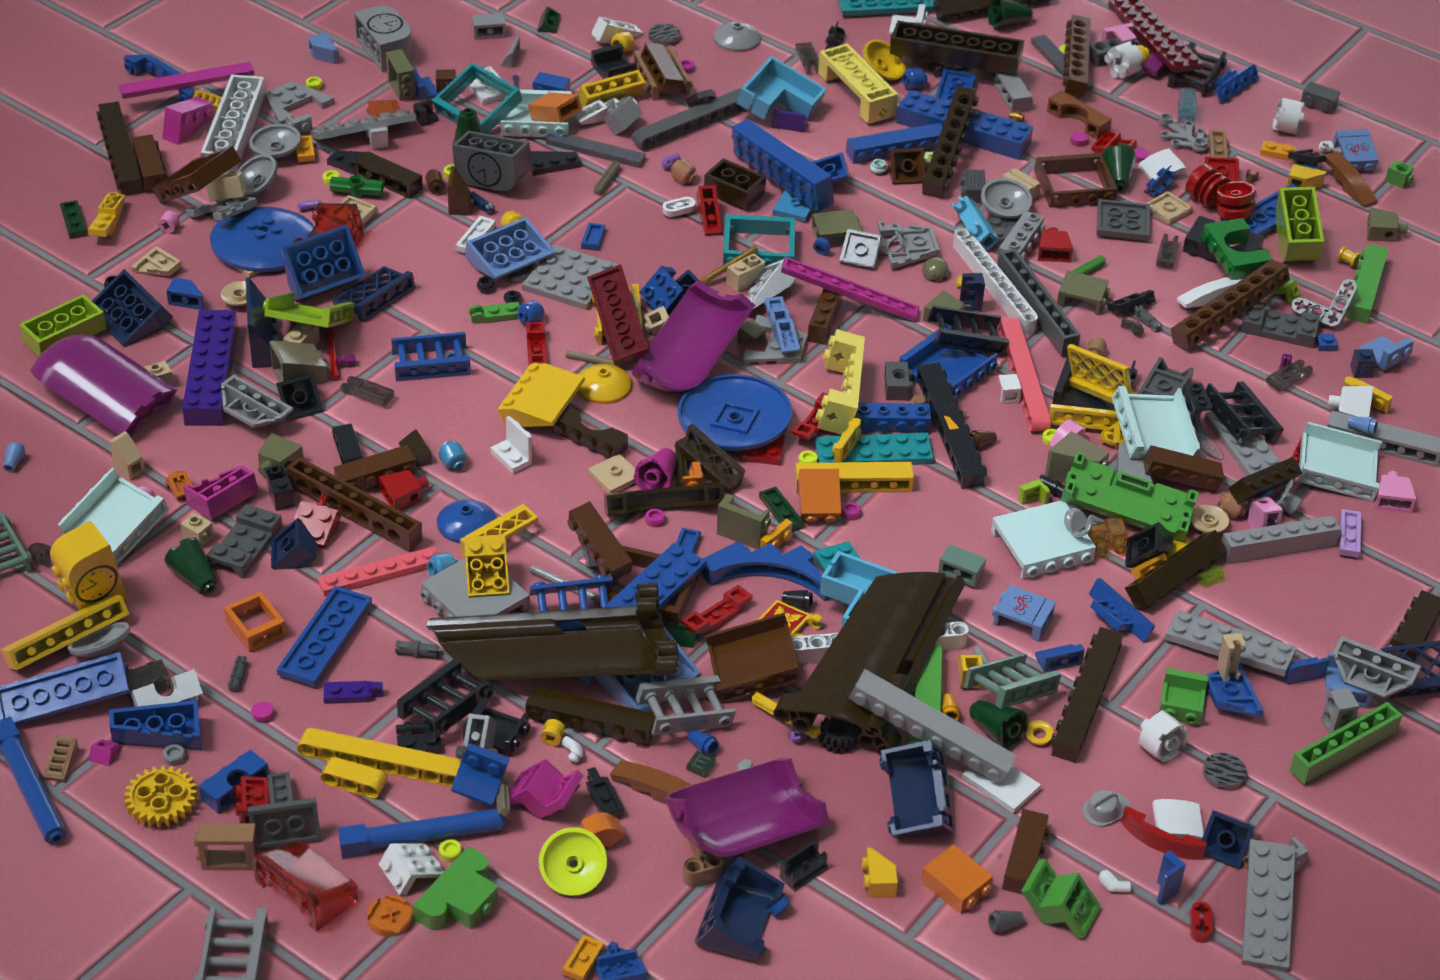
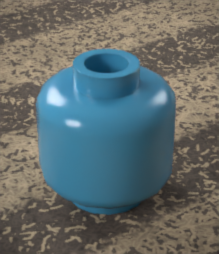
M447 441L440 447L438 455L445 468L459 470L465 465L467 454L460 443Z
M451 553L435 554L427 563V571L430 576H433L458 561Z

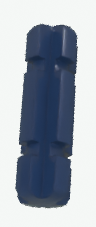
M471 192V198H474L476 206L488 214L495 212L493 204L477 193Z

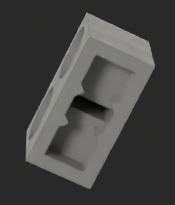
M1350 688L1329 691L1321 718L1329 734L1356 719L1359 705Z

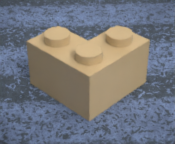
M228 170L206 186L209 200L216 201L217 203L224 202L230 198L240 200L248 192L243 171L231 173Z

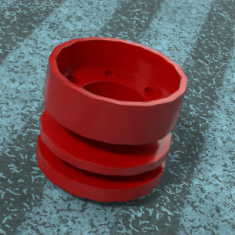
M1202 164L1189 176L1185 190L1187 194L1199 200L1208 209L1217 208V203L1219 202L1217 200L1218 187L1224 183L1231 182V180L1218 173L1210 165Z

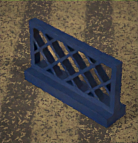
M383 266L333 298L332 302L334 305L345 302L355 303L354 313L358 314L360 321L365 322L416 288L413 273L410 271L400 273Z
M1440 641L1380 649V651L1393 653L1399 658L1420 665L1418 662L1421 657L1432 663L1429 669L1420 665V671L1425 673V676L1423 678L1416 677L1412 686L1391 695V699L1440 692V676L1431 671L1434 665L1440 668V662L1437 661L1440 656ZM1427 648H1432L1438 652L1435 659L1425 653ZM1412 650L1419 657L1414 661L1405 655L1406 652Z

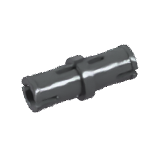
M397 640L395 647H397L395 648V653L412 654L414 657L419 655L438 657V644H425L418 640L415 642Z

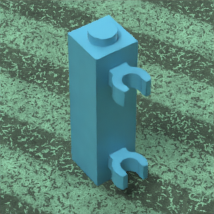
M959 196V202L957 204L952 202L951 205L963 221L969 234L974 236L985 251L988 252L1000 239L977 203L968 196L964 198Z

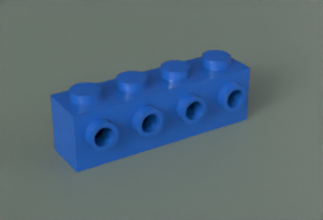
M858 402V410L854 418H860V429L862 432H930V404Z

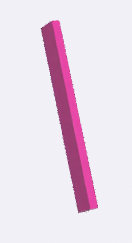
M244 62L119 85V91L122 99L226 81L230 79L231 75L254 76L255 74L251 62Z
M785 257L783 260L781 273L915 322L917 320L919 306L794 259Z

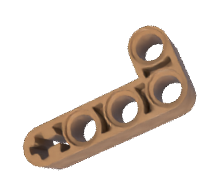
M688 841L695 856L684 861L683 882L685 885L698 887L717 881L724 872L725 858L706 853Z

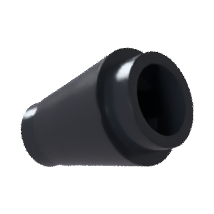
M808 590L783 591L782 602L806 610V608L810 609L813 603V593L808 592Z

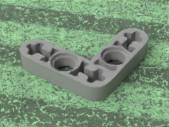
M1352 279L1344 280L1329 308L1299 297L1292 302V309L1299 316H1302V312H1307L1304 308L1298 310L1296 305L1303 303L1305 308L1309 309L1308 313H1312L1314 309H1320L1322 314L1319 324L1332 329L1338 328L1357 293V284ZM1351 284L1353 290L1348 291L1347 296L1350 298H1347L1346 296H1344L1346 293L1345 286L1349 287V285ZM1339 300H1345L1346 306L1338 308L1336 303ZM1335 311L1339 312L1336 315L1337 322L1331 323L1329 318L1334 317Z

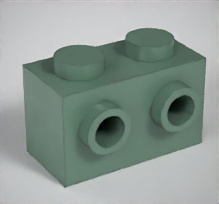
M949 544L940 558L938 572L946 573L945 576L950 578L961 576L965 584L975 587L985 572L986 558Z

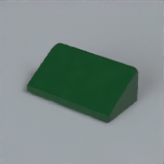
M547 6L541 14L537 31L555 33L561 14Z
M664 624V627L671 636L677 640L679 646L694 648L697 634L685 626Z

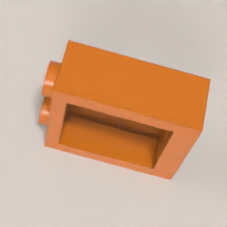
M261 591L224 607L226 623L249 652L287 636L284 619ZM262 609L271 621L248 631L239 618Z

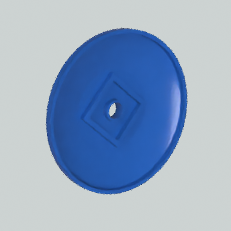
M253 207L249 211H243L226 220L218 221L211 231L210 245L214 254L221 261L232 267L253 272H273L285 269L281 247L317 235V230L306 217L294 211L277 207Z
M730 374L705 379L698 386L687 390L678 405V420L686 433L688 426L694 424L722 450L729 451L754 449L773 442L787 430L792 418V407L787 395L773 383L749 375ZM693 433L692 438L698 442L696 435Z

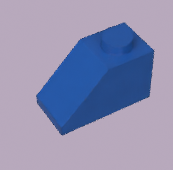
M174 277L166 290L168 305L204 310L203 294L193 281Z

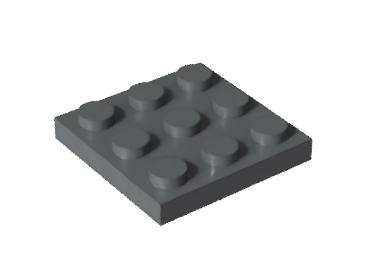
M1098 199L1096 236L1149 241L1150 204Z

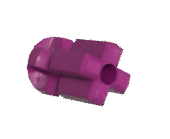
M1282 354L1279 367L1281 372H1289L1292 361L1291 354Z
M354 354L345 355L344 358L337 355L338 367L342 363L345 366L356 365Z

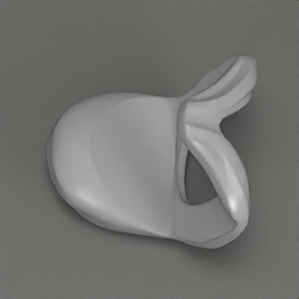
M895 230L896 235L889 240L882 237L878 253L888 256V253L899 252L903 247L902 235L904 231ZM898 239L900 244L889 250V245Z
M1078 508L1069 509L1064 517V524L1074 537L1085 536L1090 532L1092 526H1100L1104 523L1103 519L1097 518L1094 515H1090L1087 519L1085 514Z

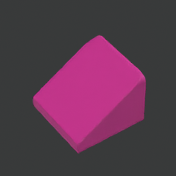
M101 739L91 745L89 760L109 765L121 745Z

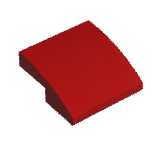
M1105 131L1091 146V150L1102 154L1108 146L1112 145V147H1115L1117 144H1127L1134 149L1137 146V141L1135 139L1121 138L1120 132Z

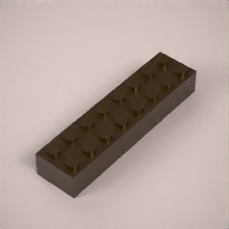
M897 20L890 39L891 55L1016 75L1023 57L1024 40L900 20Z

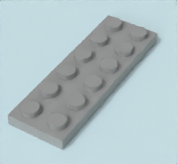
M399 109L394 114L389 112L380 113V117L370 115L363 117L364 120L350 119L347 120V123H331V127H325V125L316 126L315 130L310 132L312 138L321 140L416 120V115L410 112V110Z
M1235 411L1239 416H1246L1243 411ZM1214 412L1205 413L1204 419L1246 476L1280 462L1261 435L1249 436L1245 445L1241 446ZM1245 423L1249 428H1255L1252 423Z
M1177 611L1165 634V640L1219 656L1222 634L1243 633L1245 648L1241 650L1239 663L1284 677L1297 648L1285 642L1276 641L1266 636L1253 634L1246 630H1240L1182 611Z
M1250 839L1241 964L1288 972L1295 846Z

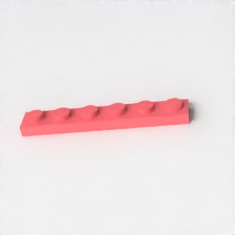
M433 546L318 577V583L323 595L328 596L334 586L350 590L425 570L430 558L438 553Z

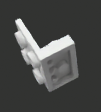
M508 416L506 417V440L490 447L491 454L514 474L532 465V436L517 421Z

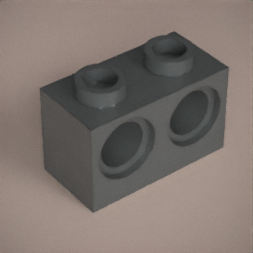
M1115 38L1090 43L1089 60L1095 67L1107 65L1104 59L1105 55L1112 47L1121 45L1122 42Z

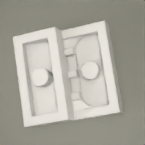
M1170 149L1159 151L1138 164V167L1150 180L1158 177L1156 173L1162 167L1166 169L1171 165L1169 170L1173 171L1176 175L1186 171V166Z
M1159 799L1152 802L1157 828L1179 838H1184L1186 834L1202 840L1204 831L1198 803L1176 799Z

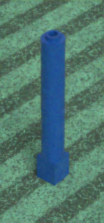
M12 717L0 720V753L4 756L44 840L49 844L59 843L66 836V829L21 741L20 733Z
M497 808L369 828H366L365 824L338 827L342 859L369 855V850L388 848L390 844H413L503 830L502 826L506 825V817L498 814Z

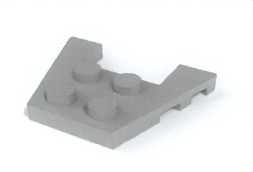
M293 81L265 93V99L270 109L273 110L278 124H285V116L287 115L293 118L288 111L313 101L322 109L334 104V97Z
M244 196L240 200L230 198L224 202L213 205L204 204L200 205L198 209L188 208L185 211L189 217H197L214 212V220L223 221L243 211L251 210L252 207L258 205L257 198Z
M878 221L877 228L882 236L896 235L895 230L904 231L902 235V248L904 252L888 253L891 269L939 255L940 248L931 227L916 225L902 227L899 223L886 225L884 221Z
M757 315L755 322L766 328V333H771L765 352L746 349L743 365H750V362L766 365V362L776 361L777 364L800 363L807 341V334L795 330L800 351L781 353L769 319Z

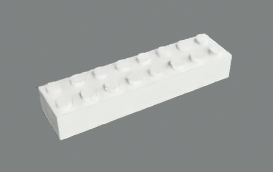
M230 76L203 145L201 156L233 146L242 159L265 97L264 77ZM240 163L231 168L230 171L237 172Z

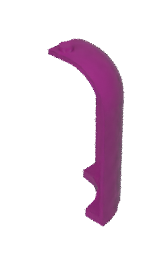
M699 280L689 287L649 344L650 353L640 357L632 371V376L652 388L667 392H681L698 386L714 367L755 307V304L742 293L737 295L726 294L725 297L719 296L718 291L711 289Z
M88 334L71 335L53 343L38 357L30 369L33 376L41 383L118 435L126 431L131 438L146 419L144 415L150 410L155 412L159 408L169 406L177 389L102 339Z
M778 758L676 790L665 796L670 815L682 835L695 847L716 856H734L830 824L826 803L815 799L809 792L804 793L799 787L802 783L796 774L791 758Z

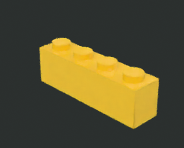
M635 70L581 85L578 92L581 106L584 108L599 99L604 103L613 97L620 100L627 95L631 97L640 95L646 82L640 71Z

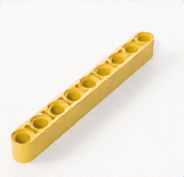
M307 728L297 745V751L309 758L329 761L331 758L337 757L378 769L385 774L446 787H452L462 760L315 728Z

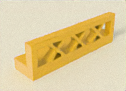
M1051 404L1049 409L1052 425H1061L1071 419L1084 428L1109 430L1110 426L1119 421L1116 411L1056 404Z
M521 504L464 537L505 534L506 540L536 523L538 516L525 504ZM463 537L460 539V553L465 557Z

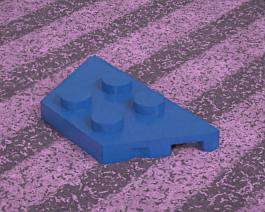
M1239 663L1238 667L1240 671L1239 679H1236L1234 674L1229 673L1230 680L1224 682L1218 670L1206 674L1208 675L1206 688L1216 708L1256 717L1263 716L1264 710L1241 663Z

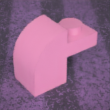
M1069 419L1057 429L1049 445L1053 447L1071 431L1086 440L1090 437L1084 434L1086 428Z

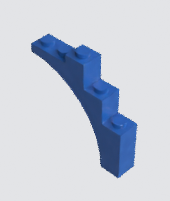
M737 541L703 558L707 561L706 567L699 573L711 586L738 577H774L801 585L814 592L824 601L830 599V597L820 594L821 576L823 574L816 566H813V554L802 545L782 555L781 551L776 549L771 543L751 552L748 547Z

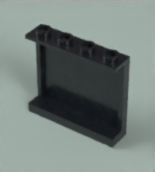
M1067 356L1054 390L1052 404L1116 411L1113 403L1069 386L1068 379L1072 377L1069 356ZM1134 360L1131 369H1129L1132 388L1138 369H1135L1136 361ZM1082 361L1083 365L1087 368V370H1090ZM1096 367L1100 374L1104 376L1103 373L1098 369V367ZM1117 370L1123 377L1122 371ZM1110 373L1113 376V378L1118 382L1116 377L1112 373Z

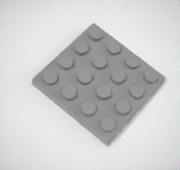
M554 244L552 248L555 254L540 261L523 282L522 290L587 310L592 304V292L587 277L615 267L618 264Z

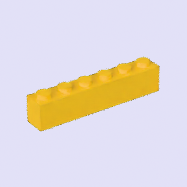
M911 462L795 464L796 493H799L798 474L800 469H839L840 493L912 492L914 476Z
M112 594L2 648L1 652L8 667L19 670L129 615V611L122 595Z

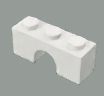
M195 669L171 678L174 686L171 696L164 697L159 695L155 690L154 684L131 691L130 694L135 707L199 700L198 696L203 694Z

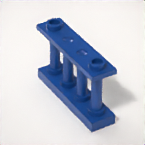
M465 332L391 338L392 355H399V362H394L396 381L471 375L470 357L463 356L462 349L466 348ZM454 349L455 357L444 358L443 350ZM436 351L437 359H425V352ZM417 353L418 360L407 361L406 354Z
M598 575L593 579L549 584L536 582L530 586L529 594L530 596L537 595L539 612L547 611L545 594L550 593L558 594L560 610H568L566 592L578 590L580 609H588L586 589L598 588L601 608H603L609 602L606 587H611L613 578L612 576ZM579 621L555 623L563 632L587 630Z

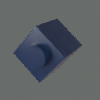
M1354 349L1350 364L1354 378L1373 377L1377 362L1373 349Z

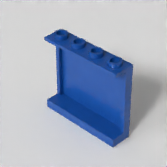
M946 324L947 329H952L950 325ZM938 330L899 358V362H908V370L912 371L911 379L917 383L918 366L940 362L942 369L946 370L947 381L952 385L953 396L957 398L976 382L982 380L987 374L993 372L998 365L997 353L988 358L980 353L935 347L934 340Z

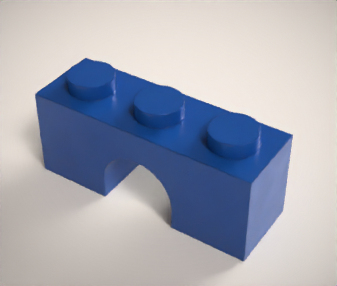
M250 749L199 785L201 800L219 814L235 802L234 788L232 786L240 784L241 776L267 777L269 775L268 763Z

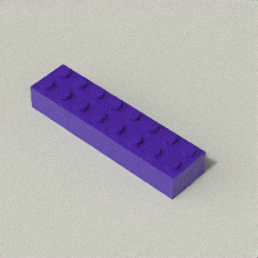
M199 310L182 406L185 426H223L225 411H223L221 384L231 377L238 332L236 310Z

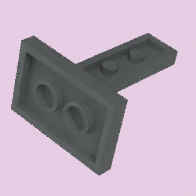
M289 772L267 775L271 804L248 807L250 824H255L258 848L265 849L321 840L316 797L293 801Z

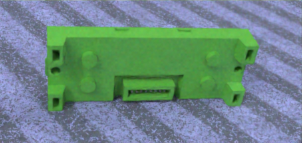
M1077 451L1070 472L1068 471L1060 501L1142 529L1160 522L1173 535V539L1183 542L1191 523L1193 508L1199 492L1190 489L1185 493L1159 483L1153 485L1152 481L1122 471L1118 473L1115 472L1114 468L1087 460L1085 453Z

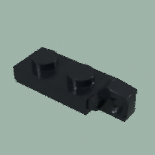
M1154 290L1134 293L1109 302L1107 304L1108 310L1116 312V314H1122L1127 309H1134L1141 304H1151L1156 301Z
M596 767L587 769V790L599 813H608L614 817L624 815V808L608 777H600Z

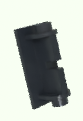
M837 21L835 26L832 25L828 31L829 35L825 40V43H827L825 50L828 47L833 48L842 44L845 31L843 28L838 27L839 21Z

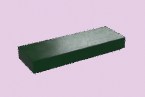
M78 201L60 203L69 239L87 236Z
M776 486L759 492V498L779 524L788 519L792 522V532L804 528V521Z

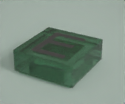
M696 751L687 763L686 770L706 778L716 764V759Z

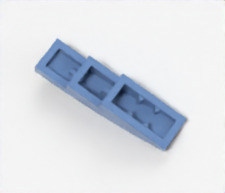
M783 296L765 298L764 304L781 353L800 351L794 323L790 319L788 308H785Z

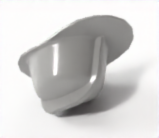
M1100 790L1095 792L1084 803L1082 813L1085 820L1090 824L1106 826L1121 819L1125 806L1131 808V804L1120 793Z

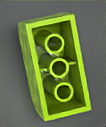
M1315 187L1280 188L1276 204V228L1283 262L1320 260L1324 236Z

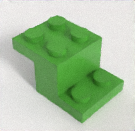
M1046 859L1038 860L1021 890L1043 924L1066 922L1077 939L1085 937L1101 907L1079 873L1057 875Z

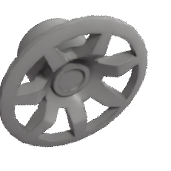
M1293 479L1283 486L1274 499V502L1290 515L1293 514L1301 502V498L1290 492Z

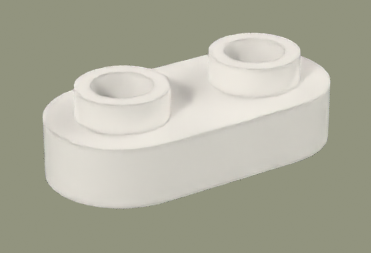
M691 197L670 200L663 204L662 212L671 218L691 213L695 210L696 201Z

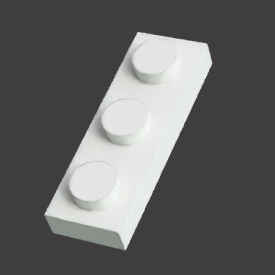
M479 216L457 242L456 251L465 253L466 241L491 232L496 226V220Z

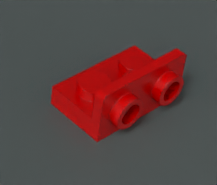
M241 776L240 785L235 786V799H239V802H236L235 815L239 816L240 824H244L245 818L249 817L248 807L269 804L268 777Z

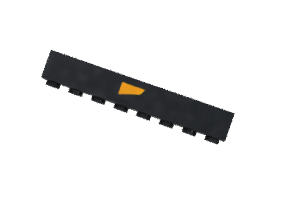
M940 362L918 366V383L926 403L930 404L931 415L961 489L984 485L987 470L985 465L981 463L980 452L975 449L974 438L970 437L969 426L964 422L963 411L958 408L957 397L953 396L952 385L947 381L946 370L942 369Z

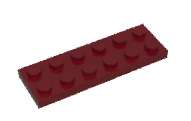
M620 264L588 276L587 279L614 364L617 365L650 353L622 265Z

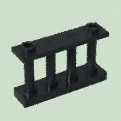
M1190 42L1187 47L1200 60L1214 63L1215 66L1204 63L1202 70L1209 71L1210 74L1196 70L1177 73L1171 71L1167 87L1174 88L1177 83L1181 82L1202 88L1201 97L1204 98L1207 92L1211 91L1213 82L1221 69L1226 67L1228 60L1226 59L1227 52L1223 51L1220 58L1197 52L1195 50L1196 43ZM1187 74L1193 77L1204 79L1205 82L1187 78L1182 75Z
M936 305L932 306L927 321L938 323L939 327L934 340L935 347L987 355L997 353L998 356L1003 357L1009 345L1008 338L997 336L996 329L1001 320L999 315ZM946 324L955 326L956 330L947 329ZM963 327L971 328L973 333L964 332ZM980 330L988 331L989 335L981 334Z
M1244 381L1237 382L1234 390L1231 392H1218L1212 383L1208 384L1206 393L1213 406L1212 411L1241 446L1245 445L1248 437L1251 435H1264L1270 444L1277 443L1284 428ZM1225 399H1233L1237 404H1229ZM1235 411H1244L1246 416H1239ZM1245 423H1254L1256 428H1249Z
M453 659L397 700V716L405 720L412 714L418 715L432 723L433 737L437 738L471 713L482 697L490 699L493 696V680H486L479 684L462 675L461 661ZM459 682L472 689V691L465 695L452 688L451 685ZM444 692L458 701L451 706L436 696ZM430 703L444 712L439 716H435L421 707Z

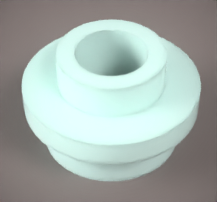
M875 159L871 163L870 169L876 174H882L886 172L887 165L884 160Z

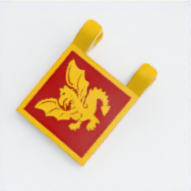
M776 600L758 619L785 613L791 637L803 636L797 632L806 622L815 630H819L822 627V623H819L822 620V616L808 614L779 600Z

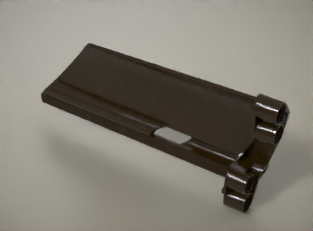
M903 572L876 576L799 694H783L773 711L774 716L782 722H789L791 720L795 729L806 733L811 729L818 714L827 715L862 727L857 738L859 744L865 748L876 747V751L880 756L881 750L899 747L902 738L891 722L875 715L870 710L848 698L864 669L906 693H911L965 586L963 577L957 576L947 579L945 578L946 573ZM902 659L915 661L907 676L895 674Z

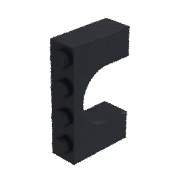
M1198 216L1185 237L1182 252L1218 263L1201 238L1204 225L1215 223V220ZM1250 232L1247 243L1228 247L1239 252L1262 250L1265 237Z

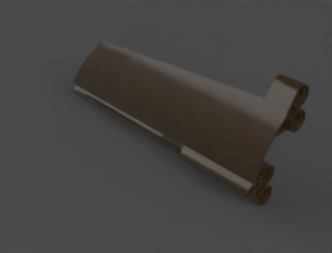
M657 582L637 584V592H635L637 606L430 618L426 624L428 630H432L435 633L439 644L453 659L461 661V667L478 680L655 674V676L677 675L679 671L677 665V640L667 639L662 616L659 611ZM579 621L587 630L563 632L555 623Z

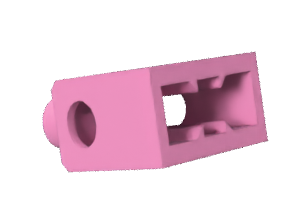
M1390 471L1387 475H1382L1376 496L1375 509L1412 513L1416 496L1410 479L1408 477H1400L1396 471Z
M1270 497L1252 498L1248 502V523L1251 529L1281 524L1283 509Z

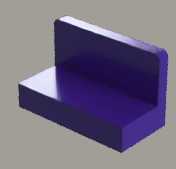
M773 110V128L805 132L808 124V118H806L805 114Z

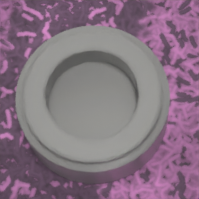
M173 744L163 750L162 755L165 764L177 766L184 762L185 751L182 746Z

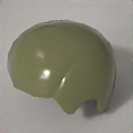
M934 257L924 263L922 273L926 279L940 282L944 277L946 279L949 278L950 269L944 259Z

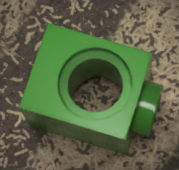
M1395 160L1388 167L1385 181L1403 189L1412 182L1414 167Z

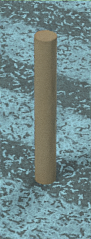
M571 350L566 352V357L597 364L615 365L613 359Z

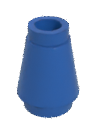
M696 729L691 730L688 734V740L703 755L712 756L717 752L719 741H717L715 736Z

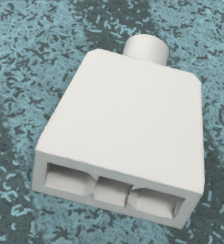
M1373 386L1342 387L1341 396L1329 395L1328 406L1339 407L1340 413L1351 416L1369 417Z

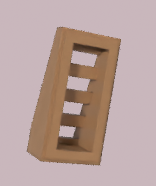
M55 737L44 770L43 779L65 782L79 750L76 738ZM53 769H57V770H62V772H57V771H52V770H53Z

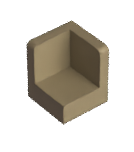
M752 319L744 322L738 330L737 341L743 344L750 339H755L763 344L766 342V328Z

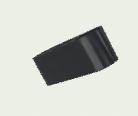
M352 424L333 426L332 434L341 463L345 464L362 459V453Z

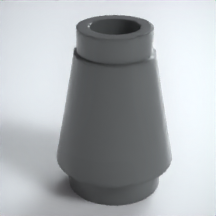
M994 910L988 916L989 927L992 931L1001 933L1023 925V913L1021 911Z

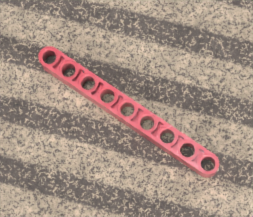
M1018 317L1001 318L998 324L1000 337L1008 338L1009 340L1005 353L1011 373L1017 374L1022 388L1020 402L1029 431L1035 432L1050 429L1049 412Z

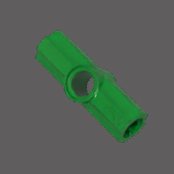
M353 175L350 178L331 176L330 191L349 193L350 196L355 198H361L364 195L382 197L384 182L364 180L361 175Z

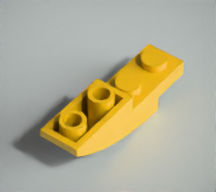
M111 192L106 195L98 207L97 217L88 228L90 236H112L122 213L125 195L117 192Z

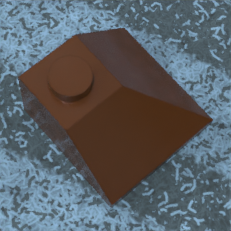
M924 148L890 149L887 152L888 171L892 184L923 182L926 174Z
M451 166L447 186L449 215L470 216V210L474 209V198H471V191L456 167Z

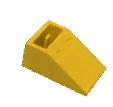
M505 534L464 537L468 597L509 594Z

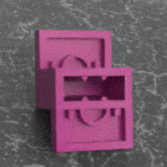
M544 759L521 771L509 790L510 807L522 803L538 819L547 815L551 816L557 810H564L570 804V797L579 789V782L584 775L576 770L564 776L547 759Z

